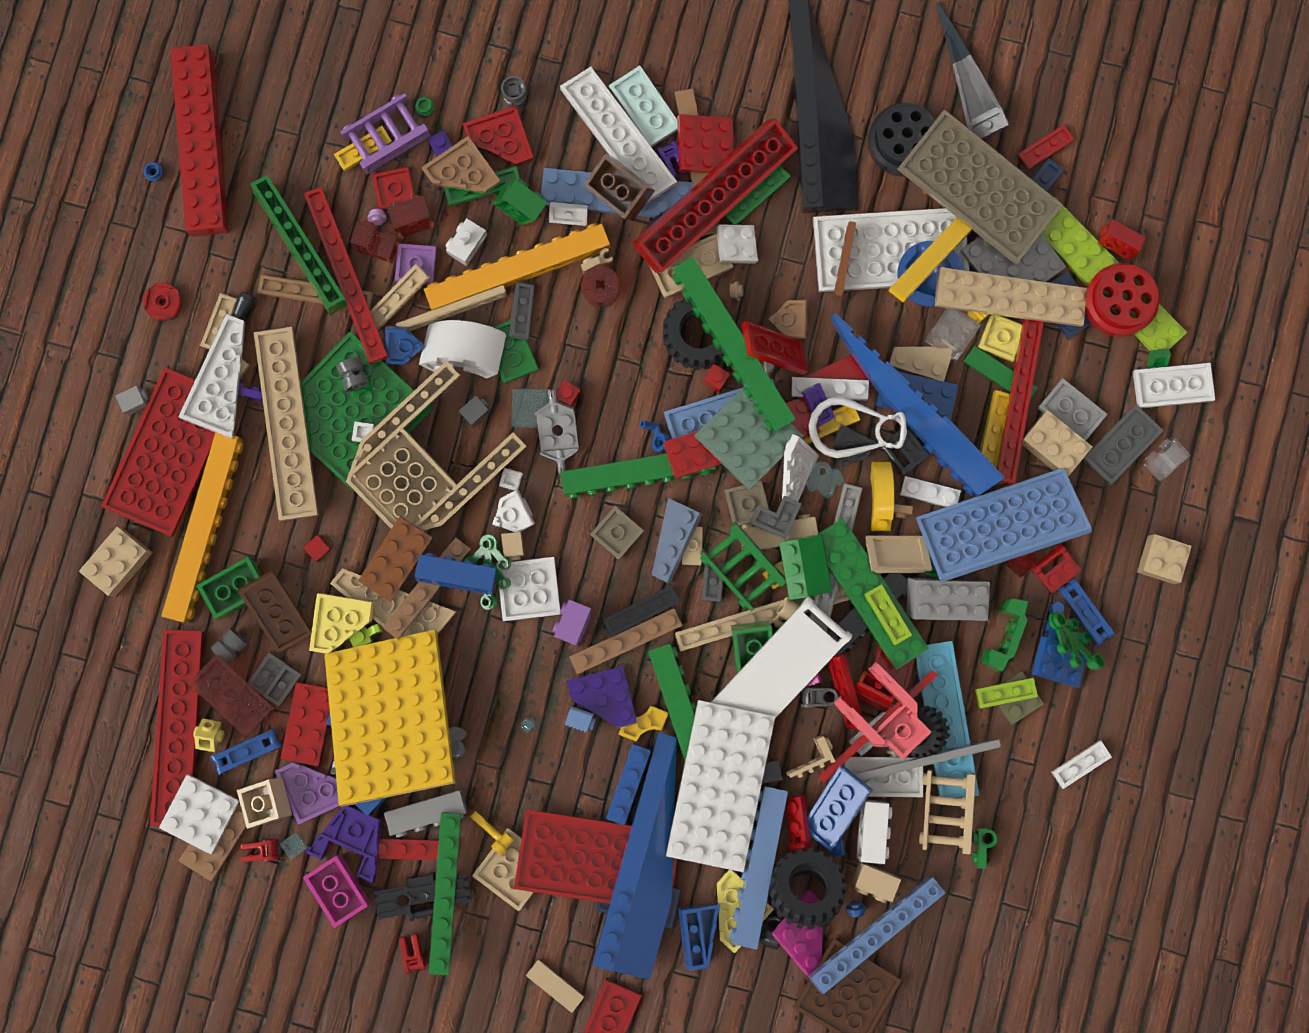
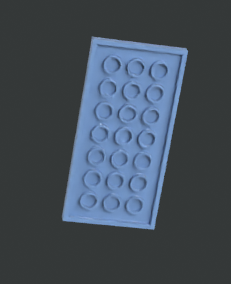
M1064 468L916 517L940 582L1092 532L1090 523Z

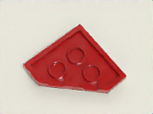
M516 106L462 123L466 135L469 136L476 147L516 166L534 160Z

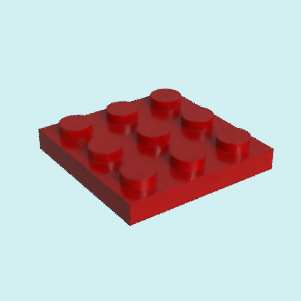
M684 114L677 116L679 172L709 173L734 151L733 118Z

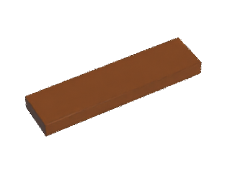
M852 221L848 222L833 294V298L840 300L843 294L856 222Z

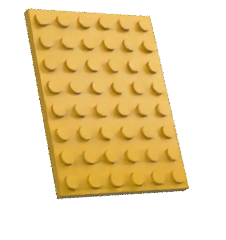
M430 630L403 636L399 640L394 638L325 654L339 806L343 807L454 784L455 775L437 631Z

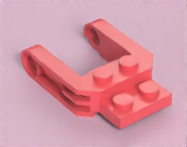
M875 662L869 668V671L903 705L902 707H899L875 731L841 696L833 703L875 747H890L904 760L932 732L918 719L917 702Z

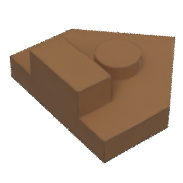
M787 300L769 318L770 322L783 335L794 339H806L808 331V301Z

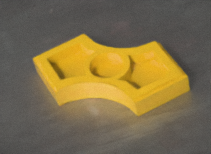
M650 706L645 714L636 717L637 724L622 727L619 735L637 741L640 735L648 730L662 731L668 712Z

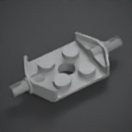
M549 389L548 404L535 412L541 447L540 455L555 460L558 465V473L566 471V459L579 450L574 408L559 402L556 397V389ZM555 425H560L563 428L561 435L553 432Z

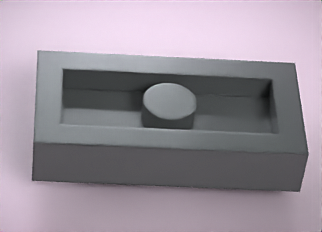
M717 563L720 568L724 565V563ZM705 565L701 600L721 602L723 580L710 565L708 567Z

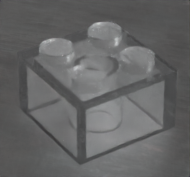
M946 308L924 341L936 347L956 362L981 325L960 310Z

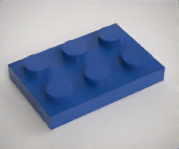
M1041 636L1032 674L1079 689L1086 658L1078 650L1083 665L1073 668L1069 661L1073 657L1071 650L1061 655L1057 650L1059 641Z

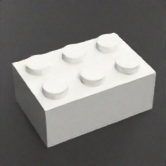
M866 800L860 809L856 858L861 862L885 864V859L889 858V847H886L887 839H890L891 829L888 827V819L892 817V807H889V803L885 801Z

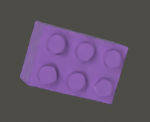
M571 600L568 603L564 602L560 610L562 618L560 622L556 621L552 630L555 633L554 637L579 647L593 610Z

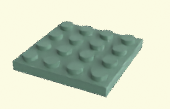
M743 387L694 437L750 490L784 456L786 444L792 435H796L801 439L803 435L792 424L776 434H773L772 431L769 432L763 423L765 419L761 414L758 415L753 407L754 402L751 398L748 399L746 397Z

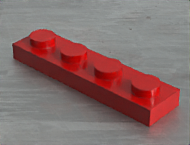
M835 654L828 661L838 698L841 696L863 718L846 657L842 654ZM843 714L846 728L858 730Z
M380 838L378 859L437 860L439 840Z

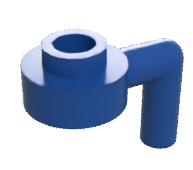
M642 420L640 427L651 429L654 432L652 448L656 452L664 453L663 442L670 440V437L661 432L658 423Z

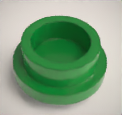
M423 97L416 102L415 108L419 115L429 116L434 111V104L431 99Z

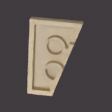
M954 346L894 347L889 363L895 369L944 382Z

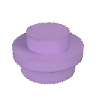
M373 209L369 212L368 221L373 225L378 226L386 222L387 216L383 210Z

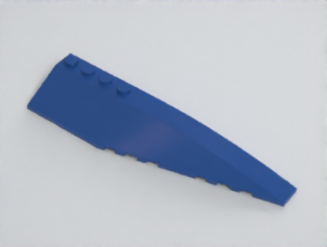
M836 313L830 318L849 352L875 389L895 413L903 412L905 414L906 425L925 444L923 446L925 450L930 454L933 453L938 458L937 462L943 468L947 467L951 471V477L957 482L960 481L964 485L963 489L970 496H979L1004 478L994 465L946 416L940 417L938 415L937 407L924 402L925 398L921 392L915 388L912 390L910 388L911 383L890 363H883L880 354L875 349L869 350L866 341L859 335L854 336V330Z
M659 732L593 959V966L650 980L672 902L673 858L667 857L666 852L675 813L677 738Z

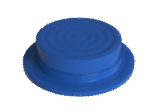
M934 241L917 243L903 254L898 264V279ZM954 250L909 297L911 301L921 306L935 307L938 269L943 267L964 270L962 261Z

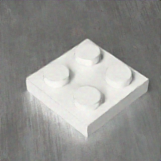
M718 225L716 227L720 263L756 264L758 256L754 225Z

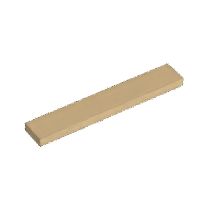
M502 285L396 323V326L406 327L409 331L501 299L506 297L507 294Z

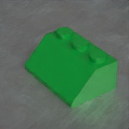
M823 534L786 539L779 542L789 600L812 597L833 591Z

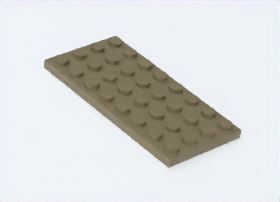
M943 110L897 169L1014 264L1019 263L1062 207L1058 200L946 110Z

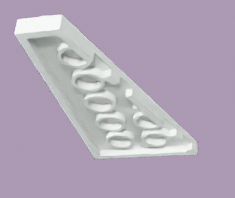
M226 314L178 416L180 419L231 439L234 437L245 322L243 320Z

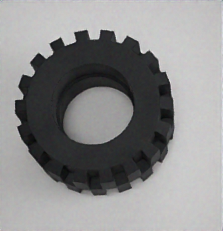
M929 706L918 707V719L925 723L932 733L926 742L923 741L911 752L914 757H925L941 751L942 747L947 744L945 739H948L950 736L947 733L950 727L946 726L948 721L946 718H942L943 713L941 711L936 712L937 708H930Z

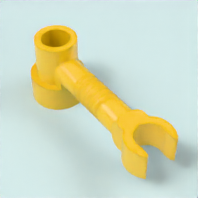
M475 811L470 817L496 840L491 847L503 857L507 852L506 849L514 840L506 833L504 835L500 834Z

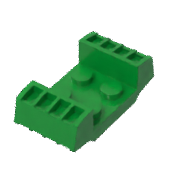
M1018 599L1004 600L998 610V613L1011 617L1012 620L1006 624L1005 632L1007 633L1005 639H1001L998 646L1000 652L992 649L983 651L981 664L994 672L1003 671L1008 660L1015 656L1027 623L1025 613L1028 601Z

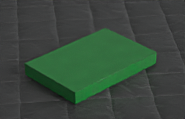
M511 320L493 327L506 334L498 370L504 384L539 370L527 340L509 338Z

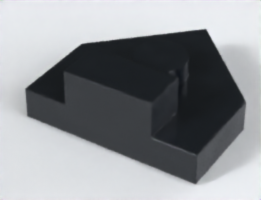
M843 424L840 425L833 439L835 450L851 449L876 443L875 440L867 437L865 434ZM871 450L849 457L838 458L840 466L843 467L850 463L867 459Z

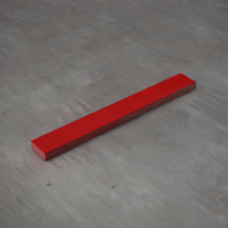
M931 670L908 694L914 698L938 675ZM898 701L872 728L877 731L879 726L903 705ZM862 735L818 776L820 781L824 783L868 739Z

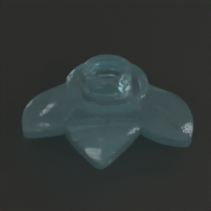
M820 461L813 466V474L808 477L806 483L809 492H814L818 489L823 497L830 499L834 494L835 485L844 484V477L838 469L831 468L828 463ZM825 468V473L821 475L820 469Z

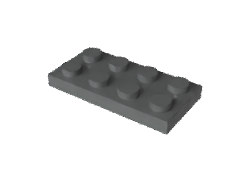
M1135 404L1082 460L1105 482L1112 485L1164 430Z

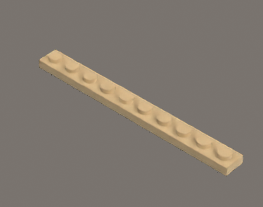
M838 585L834 604L849 600L840 585ZM806 598L793 600L801 605ZM783 600L754 608L752 612L748 610L676 632L675 636L680 652L732 636L731 625L768 620L772 624L777 615L778 607Z

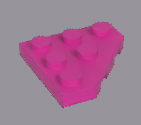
M807 890L799 899L805 903L820 902L810 890ZM784 918L772 932V935L804 974L810 975L822 958V927L819 928L815 925L814 929L808 930L807 926H803L802 929L796 928L797 924L795 923L787 924L786 918Z

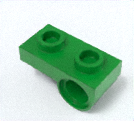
M975 827V832H972V843L975 844V851L972 852V863H975L977 868L987 869V848L993 847L997 843V835L990 829ZM985 833H990L991 835L988 843H984L982 840Z

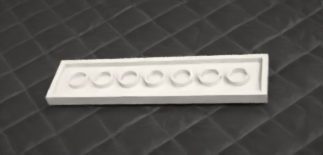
M589 67L560 86V90L606 152L655 190L646 204L677 185L673 175L592 67Z

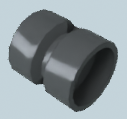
M510 76L502 82L501 91L507 106L522 107L527 101L524 81L520 77Z
M359 357L350 358L337 364L336 367L340 377H344L342 383L346 392L361 389L369 384L366 373L362 372L363 365Z
M231 627L222 635L223 640H218L211 646L212 651L227 664H230L236 658V651L242 652L248 645L245 638Z

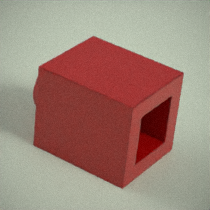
M713 364L704 378L703 384L720 393L730 373Z
M563 380L556 392L557 400L571 407L574 406L581 395L580 389Z

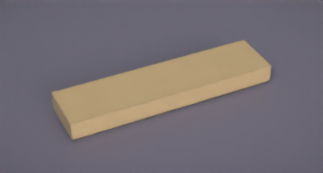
M415 264L370 310L378 331L431 278L418 264Z

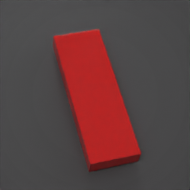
M1064 124L1020 152L1017 157L1028 171L1072 143L1075 139Z

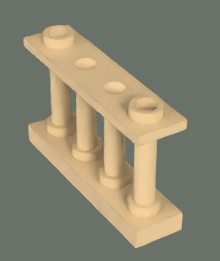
M928 769V772L924 773L923 785H927L924 832H920L919 844H923V850H927L928 843L956 845L959 848H963L962 854H971L976 773L968 772L967 777L959 779L932 776L933 769ZM932 784L960 786L966 789V797L931 796ZM930 803L962 806L961 808L965 809V817L954 818L930 815ZM929 823L960 826V828H964V836L956 838L929 835Z

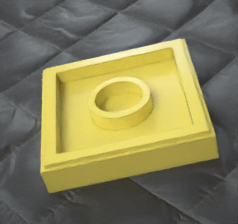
M990 314L978 348L1013 362L1018 351L1022 324L999 315Z

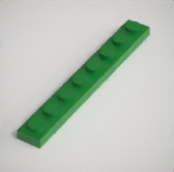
M441 813L429 964V974L434 975L450 974L461 814Z

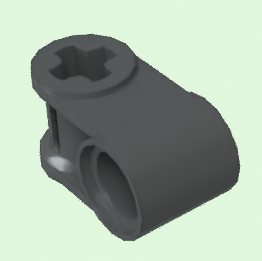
M803 688L801 690L803 695L801 707L834 705L833 702L838 699L837 692L830 688ZM828 691L834 694V700L830 703L825 702L823 698L824 694Z

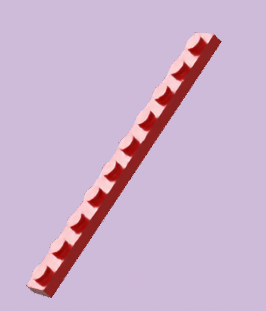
M322 187L304 193L368 361L371 365L388 358V355Z
M1023 319L996 468L1004 476L1000 482L1013 485L1016 481L1043 321Z

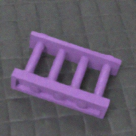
M405 93L394 96L387 104L357 122L346 125L340 131L344 140L351 139L363 159L359 163L366 175L430 137L425 124L417 125L405 105L409 101ZM398 109L411 128V132L406 135H401L389 116ZM382 119L395 138L394 142L389 145H385L373 124ZM365 129L368 130L379 148L378 152L373 155L368 153L357 136L358 133Z

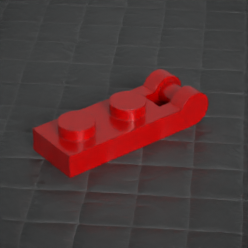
M805 796L787 797L786 812L790 836L789 850L790 852H795L796 849L802 848L803 852H806L807 848H811Z

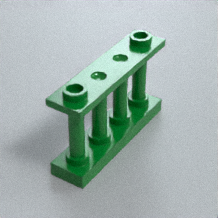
M734 521L730 525V535L709 553L703 548L700 551V559L707 567L710 565L738 596L740 605L745 610L748 608L752 612L754 605L751 602L772 584L778 583L782 587L786 583V578L741 526ZM740 540L744 545L743 549L720 568L713 559L734 541ZM752 554L757 559L755 564L733 582L726 573L747 555L750 556ZM760 569H765L769 573L768 578L750 594L745 596L739 587Z

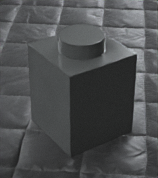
M475 396L459 412L474 428L490 413L487 409L489 404L483 398L479 400Z

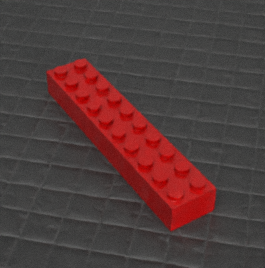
M208 44L171 48L185 231L191 237L229 233L214 52Z
M776 118L765 121L631 244L655 273H662L796 151L798 147Z

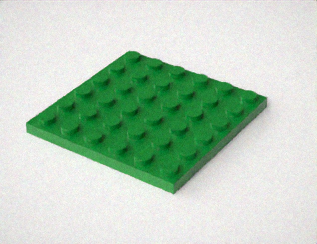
M349 332L301 382L310 451L355 492L346 482L360 442L352 441L354 422L374 424L376 427L414 390L383 361L370 365L361 341ZM359 357L363 365L362 372L366 373L369 384L361 389L346 392L342 383L344 377H340L336 366L344 360ZM429 405L405 429L411 433L433 408Z

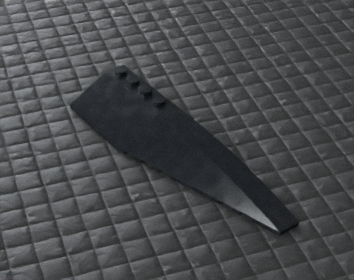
M789 0L802 213L858 211L854 136L809 0Z

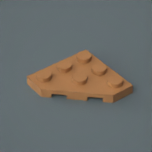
M469 136L421 167L431 183L437 186L486 194L501 183Z

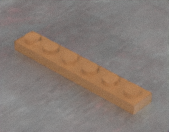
M455 537L439 558L452 557L456 559L455 561L462 562L471 549ZM419 582L382 628L399 640L442 586Z
M671 609L580 651L569 658L576 673L579 674L681 627L682 624L675 609Z

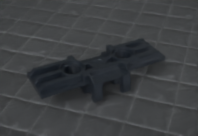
M430 872L427 876L417 878L409 876L406 878V886L374 891L378 919L408 914L409 920L415 921V918L433 915L434 907L414 911L413 905L434 901L435 872ZM458 875L455 905L472 902L468 875ZM400 895H406L409 898L408 905L402 906L399 904L398 898Z

